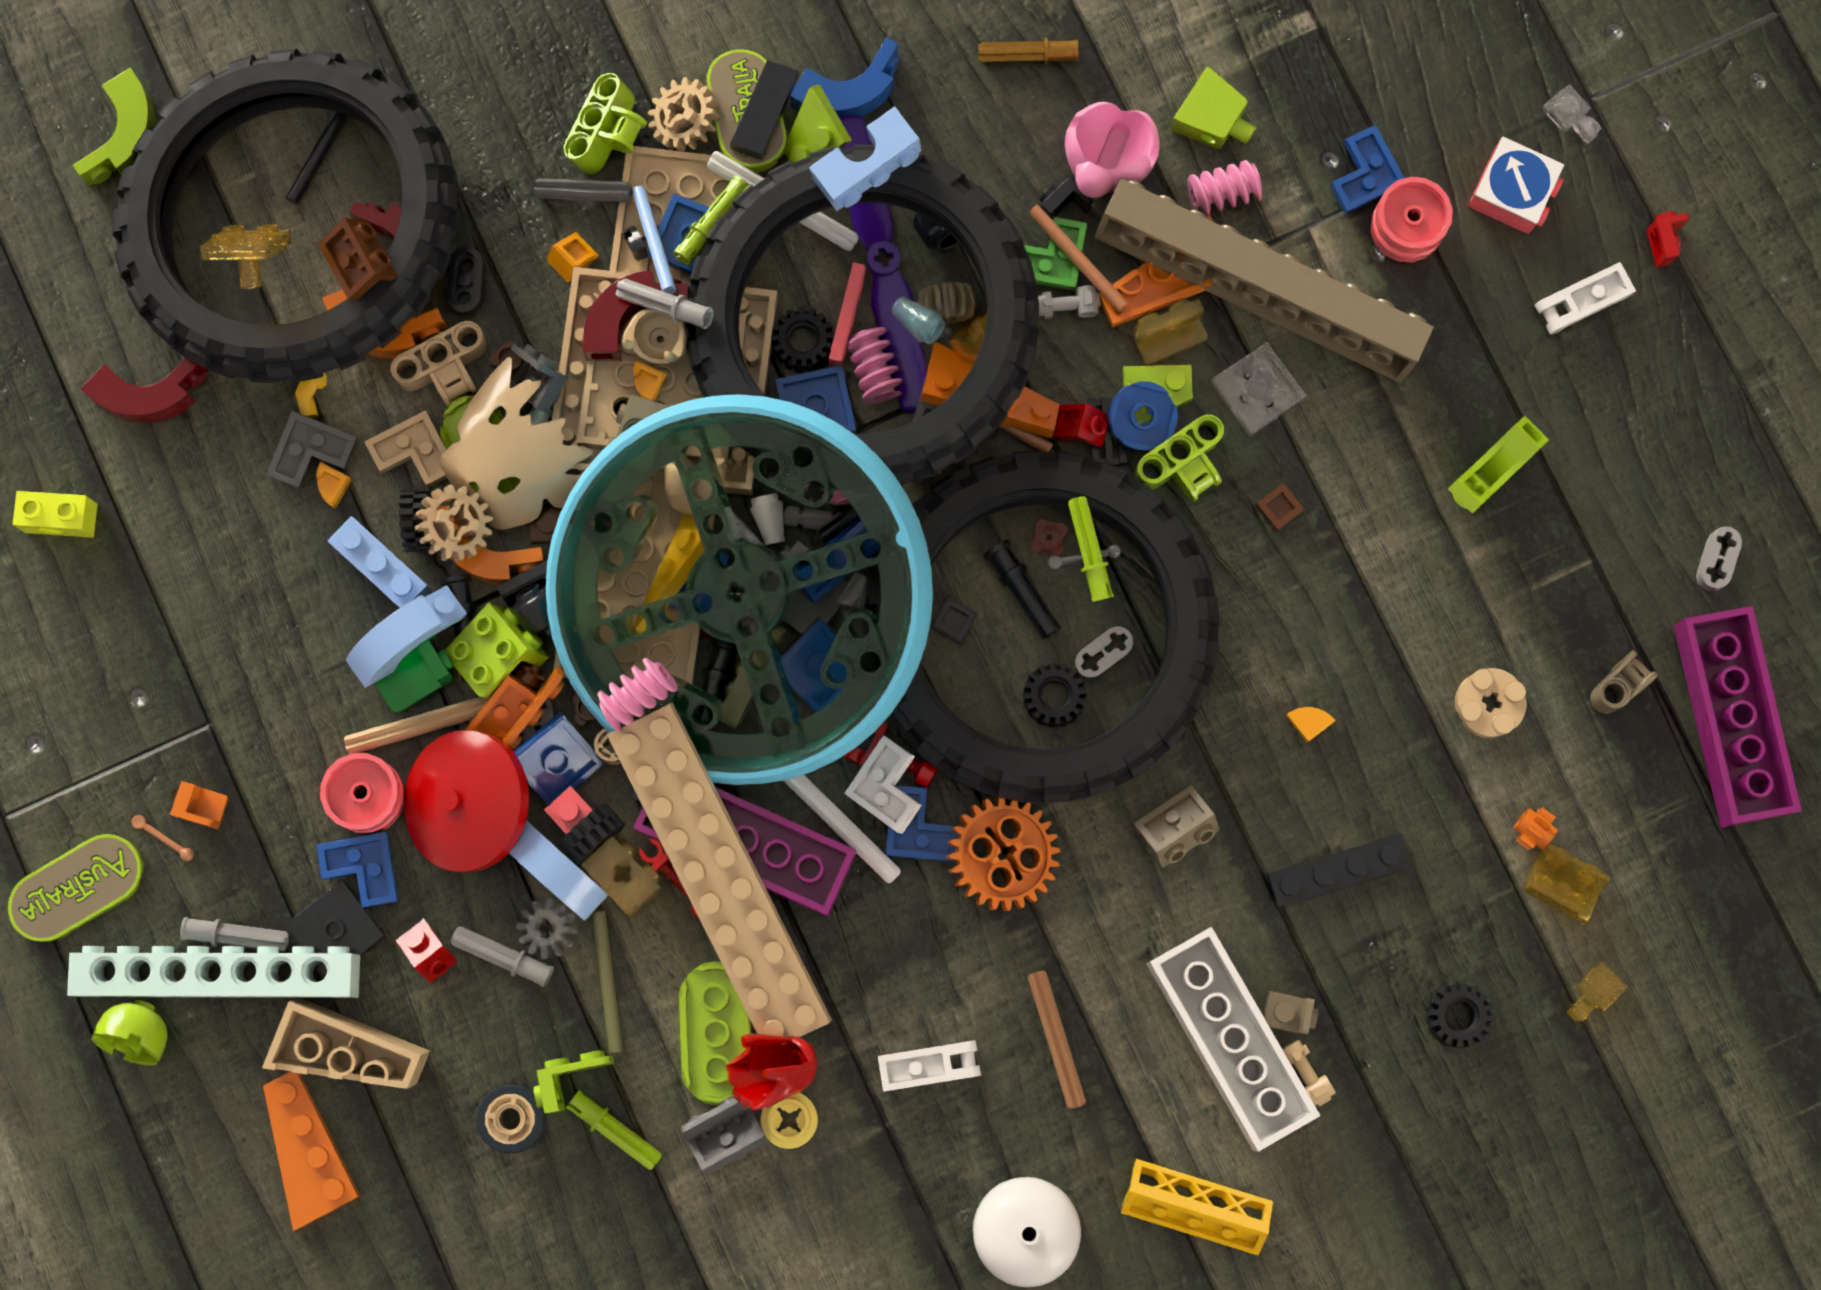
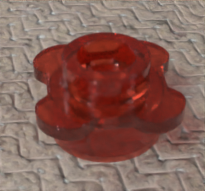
M1045 519L1038 520L1035 523L1036 536L1031 541L1032 550L1037 553L1041 551L1051 552L1053 556H1060L1064 552L1062 544L1064 537L1068 534L1067 526L1063 523L1047 522ZM1052 535L1053 539L1048 541L1046 536Z

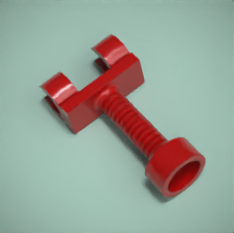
M864 713L860 721H862L866 717V713ZM883 722L873 733L875 737L866 753L856 747L842 757L862 767L883 735H886L889 725ZM914 758L907 767V771L913 772L915 775V783L927 789L938 771L928 761L918 762Z
M649 839L653 845L657 846L658 854L653 858H649L640 848L641 858L647 863L653 864L651 867L656 872L659 870L663 871V874H666L665 876L671 879L670 881L676 884L675 886L681 889L680 891L688 897L667 853H664L661 843L655 839ZM691 903L689 911L699 920V917Z

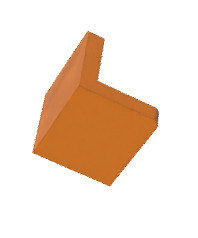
M181 781L170 815L219 830L229 797Z

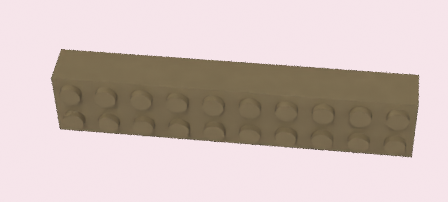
M1122 178L1120 179L1094 238L1148 264L1150 262L1153 263V266L1169 274L1173 272L1175 273L1174 276L1190 284L1201 285L1209 293L1399 383L1404 380L1418 363L1434 326L1427 324L1426 320L1417 314H1406L1396 309L1391 302L1385 299L1370 297L1364 294V291L1356 285L1343 284L1333 279L1332 275L1324 270L1311 269L1303 265L1295 256L1289 254L1282 255L1271 250L1270 246L1265 242L1257 239L1250 240L1240 235L1235 228L1212 222L1202 212L1197 210L1189 211L1177 205L1176 201L1172 198L1153 194L1147 191L1142 184L1133 180L1126 181ZM1180 252L1183 253V257H1182V259H1181V262H1180V260H1179V254H1180ZM1210 279L1213 285L1206 287L1202 282Z

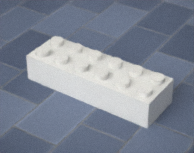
M1212 927L1146 963L1253 1151H1261L1320 1117L1319 1112Z

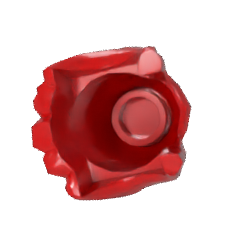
M766 1034L743 1035L741 1037V1044L746 1049L726 1065L728 1083L734 1086L732 1093L735 1099L740 1100L743 1107L749 1106L751 1110H759L775 1105L788 1097L800 1093L812 1083L818 1066L813 1046L804 1039L794 1036L786 1037Z

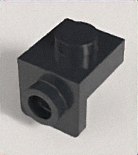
M1068 177L1057 189L1052 186L1042 195L1040 207L1053 220L1071 201L1087 214L1092 208L1093 199L1082 194L1076 182Z

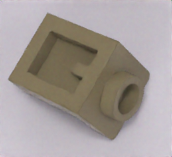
M1268 991L1263 1017L1270 1028L1307 1035L1309 1028L1315 1029L1318 1008L1314 1007L1315 999Z

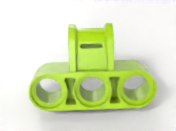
M606 73L597 78L564 144L565 155L583 173L588 175L595 174L603 168L612 149L632 154L635 149L633 143L640 129H645L647 121L643 117L631 111L635 103V96L614 73Z
M1213 415L1199 417L1144 455L1135 468L1134 479L1142 484L1146 483L1149 487L1155 489L1173 478L1185 496L1191 502H1195L1198 500L1200 493L1213 484L1218 486L1222 483L1218 471L1205 455L1221 440L1224 434L1222 421ZM1201 426L1210 427L1214 432L1215 438L1212 440L1201 438L1198 428ZM1174 445L1182 446L1187 452V458L1183 460L1174 458L1170 448ZM1147 464L1156 466L1160 476L1156 479L1147 478L1143 473V466ZM1201 477H1204L1203 479H1201V480L1198 481L1197 483H1194L1195 481H1197V480L1200 479Z

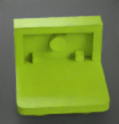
M490 602L486 604L445 651L457 671L474 692L483 698H487L521 661L541 667L549 658L541 648L543 645L542 640L537 635L524 631L512 607L505 609Z
M598 1050L580 1054L581 1061L570 1063L569 1058L566 1057L545 1061V1069L537 1070L539 1085L534 1086L537 1108L543 1107L544 1114L565 1111L559 1075L615 1064L613 1056H605L604 1051Z

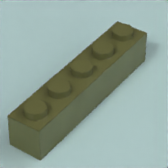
M768 620L758 624L754 631L756 636L754 642L748 644L744 653L747 656L744 662L739 663L735 671L737 677L727 687L726 693H728L725 701H721L717 708L719 713L717 720L735 729L742 725L787 631L786 629Z

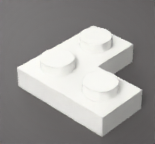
M883 735L844 794L897 833L903 834L922 805L895 785L915 756Z

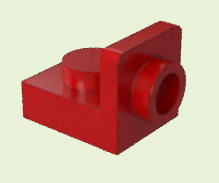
M1676 211L1662 213L1656 216V220L1647 228L1646 231L1657 268L1670 265L1680 255V238L1673 231L1681 229L1690 220L1688 213L1679 215L1676 214Z
M1086 403L1059 405L1052 438L1060 442L1085 441L1095 447L1103 446L1108 427V414Z

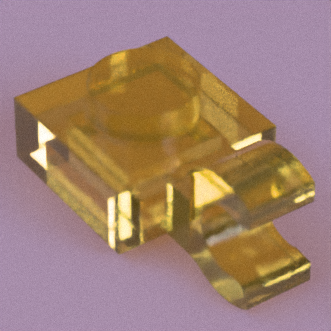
M1600 962L1575 987L1582 996L1566 1013L1577 1023L1579 1020L1581 1022L1584 1021L1594 1010V1007L1600 1013L1605 1012L1628 986L1603 962Z

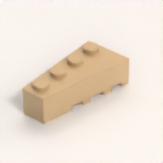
M297 998L288 1002L262 1068L408 1089L417 1084L430 1051L303 998Z

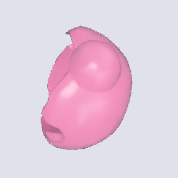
M1097 102L1077 112L1065 135V152L1068 164L1075 175L1076 185L1082 194L1090 198H1098L1107 193H1114L1121 178L1126 181L1133 180L1140 183L1154 168L1160 150L1157 127L1147 113L1139 110L1121 111L1115 104L1108 102Z

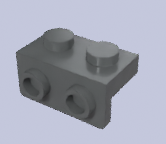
M513 344L510 350L524 361L512 380L510 388L528 379L532 382L541 380L540 387L528 402L535 408L548 413L551 406L559 399L561 388L567 377L557 370L559 363L545 356V353L530 344H527L525 348Z
M734 1096L724 1099L718 1107L705 1114L693 1116L687 1124L680 1127L705 1176L768 1142L754 1111L749 1106L743 1107L740 1100H736Z

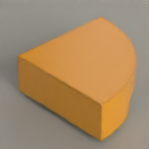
M636 360L633 367V380L637 393L641 398L656 402L668 379V375Z
M322 462L319 463L316 472L318 490L326 503L336 509L352 479Z
M1313 707L1298 708L1285 715L1306 743L1336 721L1325 711Z

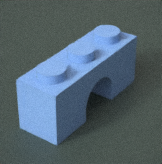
M893 107L866 127L869 140L875 146L873 154L868 159L860 162L851 161L837 147L809 167L812 179L836 211L842 207H851L860 200L863 192L872 186H881L889 179L891 172L900 166H909L918 158L919 153L922 151L920 139L896 107Z
M352 516L329 538L328 542L399 608L420 595L426 597L433 593L426 583Z

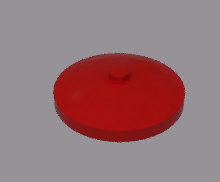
M470 730L450 732L431 742L416 759L409 773L404 793L405 821L416 848L434 865L455 872L481 871L501 861L517 843L525 826L529 807L527 778L516 754L499 738L488 733Z

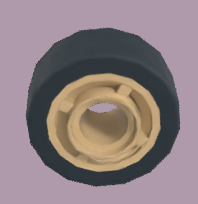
M503 1085L491 1090L481 1101L477 1111V1129L481 1139L490 1148L502 1153H519L531 1148L542 1137L547 1125V1114H544L543 1107L537 1108L534 1091L521 1085ZM511 1108L517 1110L520 1114V1123L515 1129L507 1128L503 1122L505 1112Z

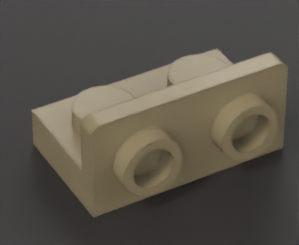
M1192 785L1134 823L1137 832L1154 852L1162 868L1170 863H1177L1189 850L1198 844L1207 843L1219 831L1215 814Z

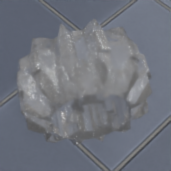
M547 898L545 910L542 909L538 901L532 902V907L536 913L532 915L529 911L523 910L521 915L529 919L528 924H517L518 930L528 931V934L519 938V942L527 944L533 941L528 948V953L534 955L541 947L542 959L549 958L550 947H552L557 957L562 956L563 952L559 944L562 942L565 946L571 948L574 943L565 938L566 934L574 935L578 933L577 928L567 927L566 925L576 919L575 914L570 913L562 917L567 905L560 903L554 910V900L551 898ZM550 919V924L556 926L554 934L549 932L551 937L545 938V934L539 931V927L541 924L546 925L544 921Z

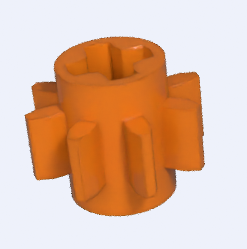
M1543 807L1536 812L1528 808L1513 827L1520 834L1515 841L1528 851L1533 849L1535 845L1543 850L1558 831L1551 824L1556 817Z

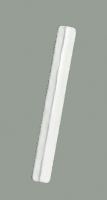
M718 151L711 155L707 163L709 170L730 182L734 176L743 178L748 182V186H755L764 180L761 176ZM821 212L799 222L847 251H851L859 239L854 231Z
M778 752L768 762L786 760L788 758L781 752ZM805 775L782 780L851 848L855 849L857 854L886 883L890 884L900 875V868Z

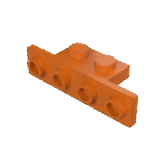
M557 666L538 692L531 689L512 674H509L473 717L466 730L491 734L502 740L514 751L523 738L519 734L525 726L529 725L532 727L542 715L544 710L540 707L548 697L553 700L565 684L562 681L563 669Z

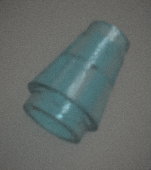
M904 296L899 298L892 308V314L896 316L918 342L932 344L944 330L945 321L941 319L939 312Z

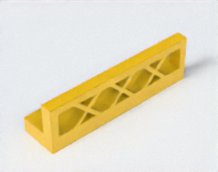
M1136 1159L1121 1213L1259 1255L1269 1233L1273 1201ZM1140 1174L1154 1177L1159 1185L1152 1187L1139 1183ZM1179 1185L1187 1187L1193 1196H1181L1174 1187ZM1212 1196L1222 1198L1228 1206L1224 1208L1214 1206L1208 1198ZM1251 1207L1261 1210V1220L1249 1217L1243 1208Z

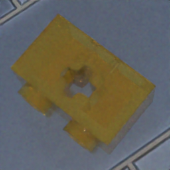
M611 836L581 866L632 919L662 890L657 884L661 877L648 863L641 867L633 859L637 852L624 838L618 842ZM620 867L625 870L630 867L632 868L629 872L632 880L628 883L624 880L616 881L619 878L617 870Z

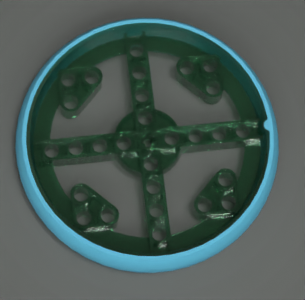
M738 394L689 400L644 418L621 433L586 468L570 492L559 515L547 561V614L559 660L572 687L583 704L609 733L615 729L603 715L597 693L601 690L608 696H611L609 684L613 682L622 688L623 684L620 676L622 674L626 675L616 660L612 649L695 622L714 638L736 644L764 732L734 734L709 730L719 724L724 717L725 711L722 702L717 697L673 674L671 675L677 684L678 690L676 692L669 691V695L665 700L656 698L657 705L652 709L645 707V714L643 715L645 716L672 702L713 783L746 785L788 780L824 767L855 749L878 729L906 693L921 661L931 623L933 588L927 543L915 510L894 474L874 451L837 422L814 410L788 401L765 396ZM691 445L697 447L701 453V459L697 465H692L686 459V451ZM741 446L770 450L758 455L753 462V474L757 480L812 508L830 502L834 496L835 486L852 504L863 521L867 532L780 560L773 551L763 544L740 537L712 448ZM802 446L808 447L813 453V461L809 466H803L797 460V452ZM769 457L774 458L779 464V473L775 477L768 476L763 468L765 460ZM675 461L704 551L697 557L689 571L686 591L601 618L597 588L599 565L603 570L610 573H617L631 567L643 546L658 512L657 504L650 496L644 494L631 495L650 476ZM702 479L708 481L712 486V494L708 499L702 498L697 492L698 483ZM814 480L820 482L824 487L825 493L821 500L811 498L808 493V486ZM634 502H640L645 508L646 514L642 521L636 520L631 513ZM601 513H607L612 519V528L608 532L599 526L598 519ZM712 514L719 515L723 520L724 526L720 533L713 532L708 525L709 517ZM867 538L876 539L881 545V552L878 557H870L864 551V543ZM613 546L618 547L623 552L624 559L621 565L613 563L610 559V550ZM722 548H728L734 553L735 561L731 567L725 566L720 561L719 554ZM834 549L842 550L846 554L847 563L844 568H838L832 564L830 555ZM800 560L811 563L813 575L810 579L802 578L798 574L797 565ZM878 564L881 581L879 620L872 611L860 609L850 614L843 622L821 666L820 676L826 686L832 689L846 688L827 706L810 717L801 720L772 633L787 613L791 591ZM767 571L775 572L779 577V587L775 590L769 589L764 583V575ZM736 582L738 587L743 585L745 588V593L741 595V600L739 595L734 597L731 589L736 587ZM700 593H707L712 598L713 605L710 611H705L698 605L697 599ZM668 603L674 604L679 610V619L675 622L669 620L665 615V607ZM635 614L644 617L646 621L644 632L634 629L632 618ZM744 616H751L756 620L757 631L755 634L744 631L742 627ZM855 618H864L868 622L870 629L867 635L861 636L854 631L852 624ZM602 625H607L612 629L613 640L611 643L605 642L600 637L599 630ZM755 650H762L767 654L769 659L767 667H759L753 661ZM866 652H874L879 656L881 664L878 669H870L865 665L864 654ZM838 662L845 666L847 676L844 680H838L832 676L830 671L832 663ZM766 684H774L778 687L780 691L778 701L769 700L765 696L764 687ZM700 705H707L713 711L712 721L707 722L700 718L698 714ZM634 715V721L641 718ZM782 717L789 721L791 724L790 734H782L777 731L775 727L776 718Z

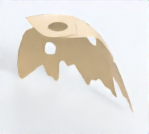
M511 357L506 358L494 370L475 394L457 427L460 441L452 444L440 457L441 468L456 492L462 486H466L467 492L471 496L476 492L469 483L474 481L478 484L479 490L477 493L479 497L476 502L479 505L488 504L483 514L484 516H492L493 520L488 524L495 529L501 530L525 525L537 519L541 513L544 499H547L553 507L563 508L570 491L582 475H569L565 473L594 453L588 448L580 449L578 445H563L564 435L561 429L566 422V418L531 425L530 415L520 416V409L540 387L541 380L532 382L528 379L510 388ZM502 406L506 410V417L497 425L491 424L488 421L489 417L497 407ZM612 475L606 477L598 491L613 480ZM517 477L521 480L514 490L506 494H502L497 489L502 479Z

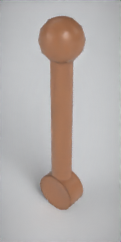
M136 815L133 817L132 826L134 828L144 829L179 853L183 861L188 862L193 859L194 852L192 849L181 847L147 823V819L144 816Z

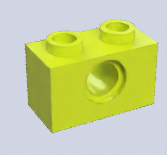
M16 491L12 525L24 533L94 538L98 504L86 495Z

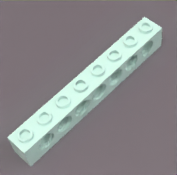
M82 946V953H69L67 996L359 998L360 955L349 953V947L340 946L328 947L327 953H314V947L294 946L292 947V953H279V947L258 946L257 953H244V947L223 946L222 953H209V947L187 946V953H174V947L152 946V953H139L138 946H117V953H104V946ZM112 962L115 966V975L108 981L104 976V969L107 964ZM147 962L150 966V975L146 980L142 981L139 977V969L142 964ZM182 962L186 973L180 981H177L174 977V968ZM217 962L220 965L221 974L217 980L212 981L209 978L208 971L210 966ZM252 962L256 967V975L251 981H247L244 978L243 971L245 966ZM287 962L291 966L292 972L289 979L283 982L279 978L278 971L280 966ZM323 962L327 968V974L322 981L318 982L314 978L313 971L317 964Z

